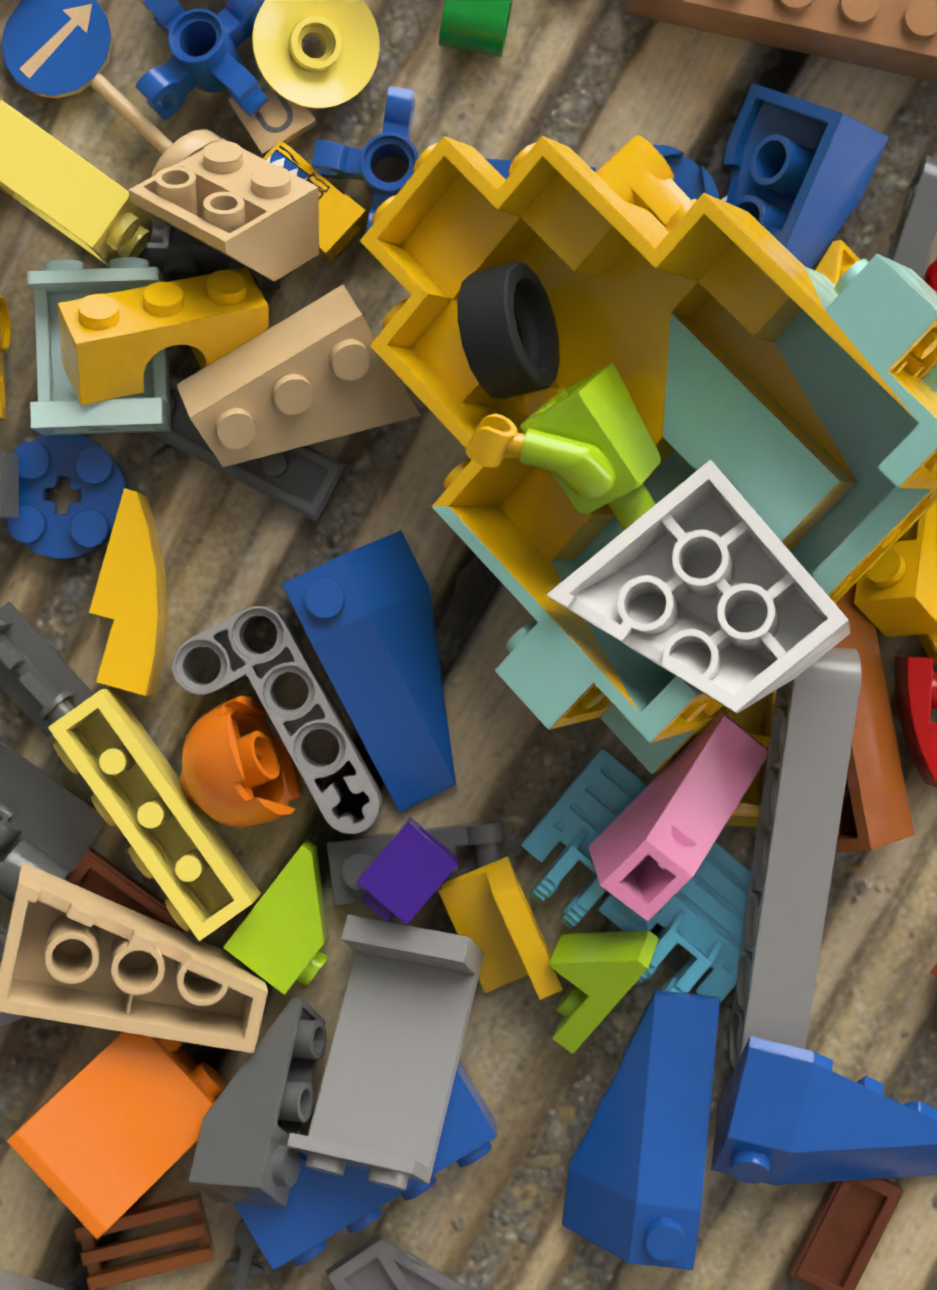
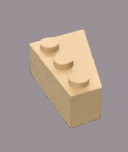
M344 284L176 384L189 418L222 467L421 416L398 375L370 347L376 337Z

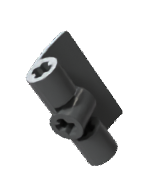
M0 741V894L13 902L22 862L66 880L87 850L91 848L107 822L101 817L96 808Z

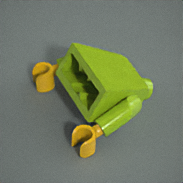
M613 362L566 389L555 380L548 389L520 395L516 408L529 417L520 424L524 434L518 433L515 424L505 416L491 414L480 421L466 448V454L471 460L491 468L501 465L508 450L519 454L520 463L549 470L576 510L582 515H587L608 504L623 531L656 505L644 481L661 463L660 453Z

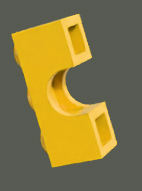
M247 267L234 270H218L208 275L171 282H155L145 287L108 294H92L82 299L57 303L62 365L80 406L144 393V370L146 365L155 354L165 348L174 345H189L201 369L268 330L269 305Z

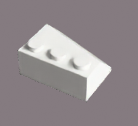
M711 459L547 594L552 600L735 713H739L795 679L851 633L849 619Z

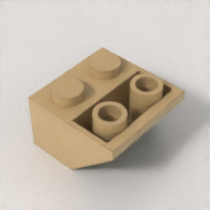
M223 138L206 145L204 149L177 164L160 170L155 176L128 190L131 203L274 282L319 255L318 187L290 173L287 169L276 166L241 148L238 144Z

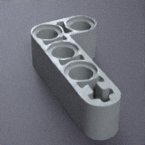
M252 606L195 635L178 647L173 657L172 671L179 685L192 694L205 695L221 691L248 677L325 820L332 828L341 833L356 834L365 831L375 822L382 808L383 797L380 787L294 629L283 613L270 607ZM261 616L270 619L275 624L278 632L274 647L265 653L253 651L245 639V631L248 624L253 619ZM203 647L214 650L221 662L218 677L208 684L196 680L190 670V660L193 654ZM288 672L302 676L309 689L307 700L297 709L283 706L278 701L275 693L276 683L279 678ZM316 729H326L334 734L339 743V754L334 762L319 764L307 755L305 745L309 733ZM348 761L351 762L356 771L347 773L343 777L348 788L353 794L364 791L369 798L362 807L364 817L358 819L352 811L342 814L338 810L337 804L344 798V795L337 780L328 788H325L320 780L322 777L337 772Z

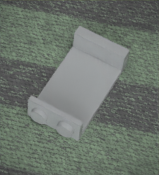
M347 915L341 940L356 952L309 1134L304 1136L290 1133L287 1146L307 1156L305 1167L331 1175L344 1176L346 1165L369 1170L368 1182L405 1191L408 1179L427 1184L430 1183L484 952L470 937Z

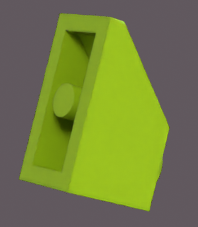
M308 839L301 845L223 947L284 995L295 981L306 987L328 959V956L320 951L328 937V927L316 845Z

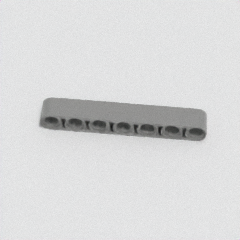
M833 647L799 676L776 691L738 960L737 982L734 988L729 1024L728 1050L733 1068L736 1067L750 1036L802 1049L806 1047L861 687L860 655L853 648Z

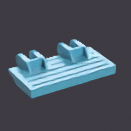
M602 746L521 843V846L541 863L559 842L566 846L529 893L539 903L544 901L545 898H549L557 890L561 880L578 860L595 873L576 896H573L563 909L559 920L568 928L574 927L606 891L599 884L588 846L648 786ZM714 842L694 876L649 921H646L611 893L597 907L603 915L623 931H651L657 923L663 927L656 935L659 940L649 968L635 984L638 985L644 980L649 979L661 961L679 943L692 955L678 972L666 982L661 991L688 993L709 967H711L709 972L694 988L699 995L717 996L721 1003L735 987L751 871L717 842Z

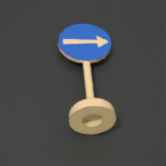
M24 0L18 4L6 22L1 44L5 65L16 82L36 96L55 99L79 94L91 86L162 154L153 169L151 177L155 176L160 170L171 167L199 152L206 145L221 140L215 133L207 129L189 132L172 143L102 75L110 61L114 39L110 20L96 0Z

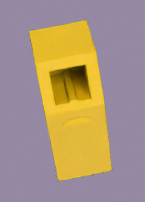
M937 501L857 581L854 604L885 637L937 633Z

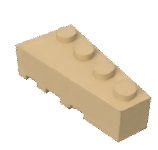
M21 863L0 963V1012L248 1053L255 1052L268 994L266 981L223 949L202 940L198 941L197 938L27 863Z

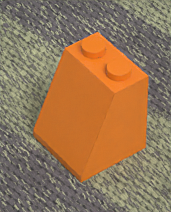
M120 1032L40 1105L7 1140L9 1145L96 1239L106 1232L198 1141L203 1117L227 1086L219 1073L208 1063L202 1061L197 1065L181 1047L185 1042Z

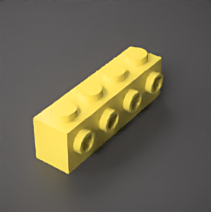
M116 688L101 689L48 727L57 740L54 743V748L58 756L72 773L77 775L80 772L94 792L91 795V800L96 810L110 826L114 827L117 825L131 844L128 852L133 862L146 878H155L168 897L165 900L168 911L184 931L188 932L191 929L198 941H200L253 904L260 896V891L205 813L197 804L192 803L187 798L182 789L180 778Z

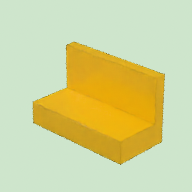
M508 856L441 884L438 892L457 934L470 937L484 952L478 978L484 993L493 991L526 976H529L539 1000L563 991L558 972L549 965L551 953Z

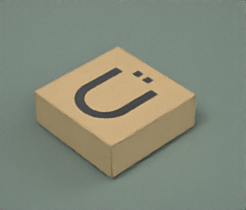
M262 78L258 81L260 84L258 88L268 97L269 101L251 118L232 98L228 101L264 158L279 140L287 145L317 126V123L309 108L301 107L285 100L274 92Z

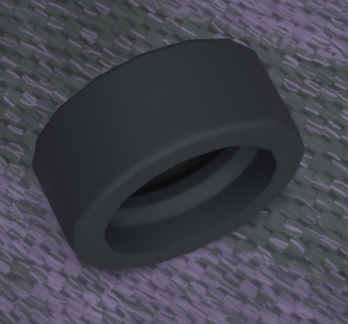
M512 262L471 273L462 281L458 295V326L462 347L469 367L480 387L492 398L499 399L548 389L556 380L559 368V337L555 316L539 277L527 264Z

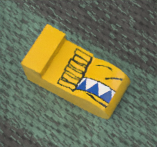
M279 140L263 159L287 169L290 173L318 187L319 255L331 265L367 226L366 211L347 194L343 195L291 147Z

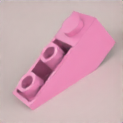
M722 711L588 846L600 886L646 921H649L694 876L765 762L768 748Z

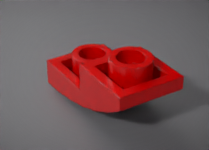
M895 656L896 702L904 738L913 762L925 784L937 787V721H930L931 709L937 710V671H933L934 658Z

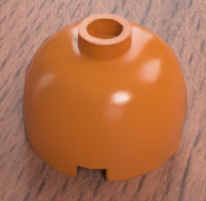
M237 696L204 714L186 735L183 746L180 780L185 795L192 803L197 804L205 814L224 826L247 828L268 824L292 814L296 808L289 807V802L299 798L301 795L300 772L280 735L278 734L275 739L269 725L264 721L269 715L262 702L253 696Z

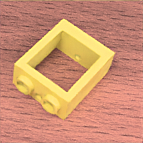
M2 100L0 101V189L108 267L109 261L115 258H138L151 236V232L147 228L152 223V220L145 210L129 201V192L7 103Z

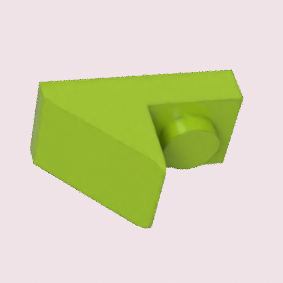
M649 930L570 933L562 935L551 955L549 965L572 984L565 991L555 1008L556 1011L562 1014V1017L552 1039L573 1054L649 968L659 938Z

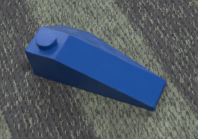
M752 83L726 145L723 165L731 168L727 189L728 196L725 202L748 211L805 267L812 269L862 199L889 136L844 113Z
M400 530L340 555L283 583L282 585L316 654L399 813L455 786L456 778L430 588L402 531Z
M654 990L622 1054V1062L606 1094H602L594 1110L595 1116L581 1144H577L569 1160L562 1226L629 1264L693 1270L702 1207L720 1001L717 996Z
M750 1036L717 1104L711 1170L732 1175L735 1179L744 1183L756 1184L763 1182L771 1185L937 1175V1109L921 1101L901 1104L883 1095L884 1084L868 1076H864L857 1083L832 1071L833 1060L814 1051Z

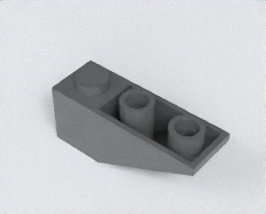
M292 997L255 1047V1052L249 1055L203 1117L188 1182L215 1202L286 1208L290 1187L294 1186L298 1180L301 1167L300 1153L288 1147L287 1143L290 1133L302 1134L304 1122H307L312 1114L314 1106L313 1077L317 1060L322 1058L327 1044L325 1020L302 997Z

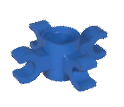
M144 0L142 2L155 16L154 21L168 35V44L173 56L163 66L155 67L146 72L138 80L135 87L147 99V104L164 121L172 117L181 108L186 95L194 87L209 93L225 90L250 118L269 101L268 97L258 88L260 84L257 79L243 66L242 56L237 48L249 36H252L256 16L265 0H228L225 8L217 15L206 9H193L186 12L177 0ZM214 46L205 55L198 56L204 49Z
M389 86L382 134L369 140L363 149L331 141L315 140L311 166L321 176L364 181L367 191L372 196L366 232L373 225L372 218L378 207L388 198L397 195L414 174L413 168L418 159V154L413 144L409 141L415 108L414 90ZM388 156L399 157L407 163V173L396 182H383L373 174L374 167L378 161Z

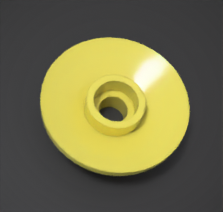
M265 0L254 22L252 49L261 76L274 92L295 105L311 109H325L349 101L367 85L377 66L380 40L376 21L364 0ZM307 36L317 37L323 44V55L319 58L308 57L302 49L303 38Z

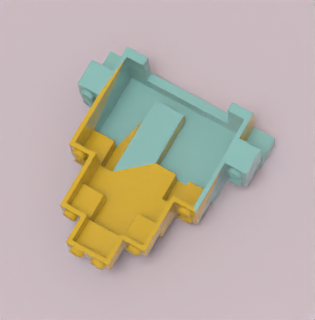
M443 136L438 143L428 147L418 157L413 168L414 174L398 194L388 198L378 207L372 218L373 225L360 240L411 294L408 299L399 302L387 313L382 322L383 330L371 343L370 347L465 448H467L480 421L488 415L500 414L505 416L515 424L517 432L522 434L524 432L520 424L529 418L516 408L520 395L506 399L492 398L480 387L469 367L462 347L458 326V295L462 281L474 272L512 262L527 264L539 277L555 316L560 354L556 381L566 389L612 362L618 370L660 453L661 463L644 481L656 504L711 459L830 599L836 603L937 501V293L912 269L880 254H876L869 262L866 259L856 262L842 275L835 285L823 273L805 267L748 211L706 193H703L698 200L692 199L683 204L672 215L665 228L648 210L623 201L570 147L544 136L537 143L525 147L514 158L509 168L510 176L506 180L474 147ZM509 450L498 467H485L471 459H467L448 474L443 483L446 490L431 507L536 619V621H531L523 626L511 637L506 645V649L510 654L495 669V672L548 730L600 717L651 774L663 771L722 711L725 714L730 711L724 705L547 596L551 590L623 532L621 525L608 504L587 515H582L576 510L549 470L520 463V455Z

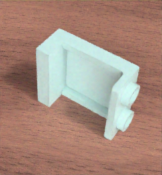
M135 257L115 258L109 261L110 268L84 269V263L77 260H51L45 262V270L27 272V285L33 290L35 300L38 402H30L31 428L44 436L171 431L168 348L155 354L146 365L144 370V393L81 406L62 365L57 303L82 299L92 294H108L145 287L155 282H165L163 274L157 267H149L148 260Z

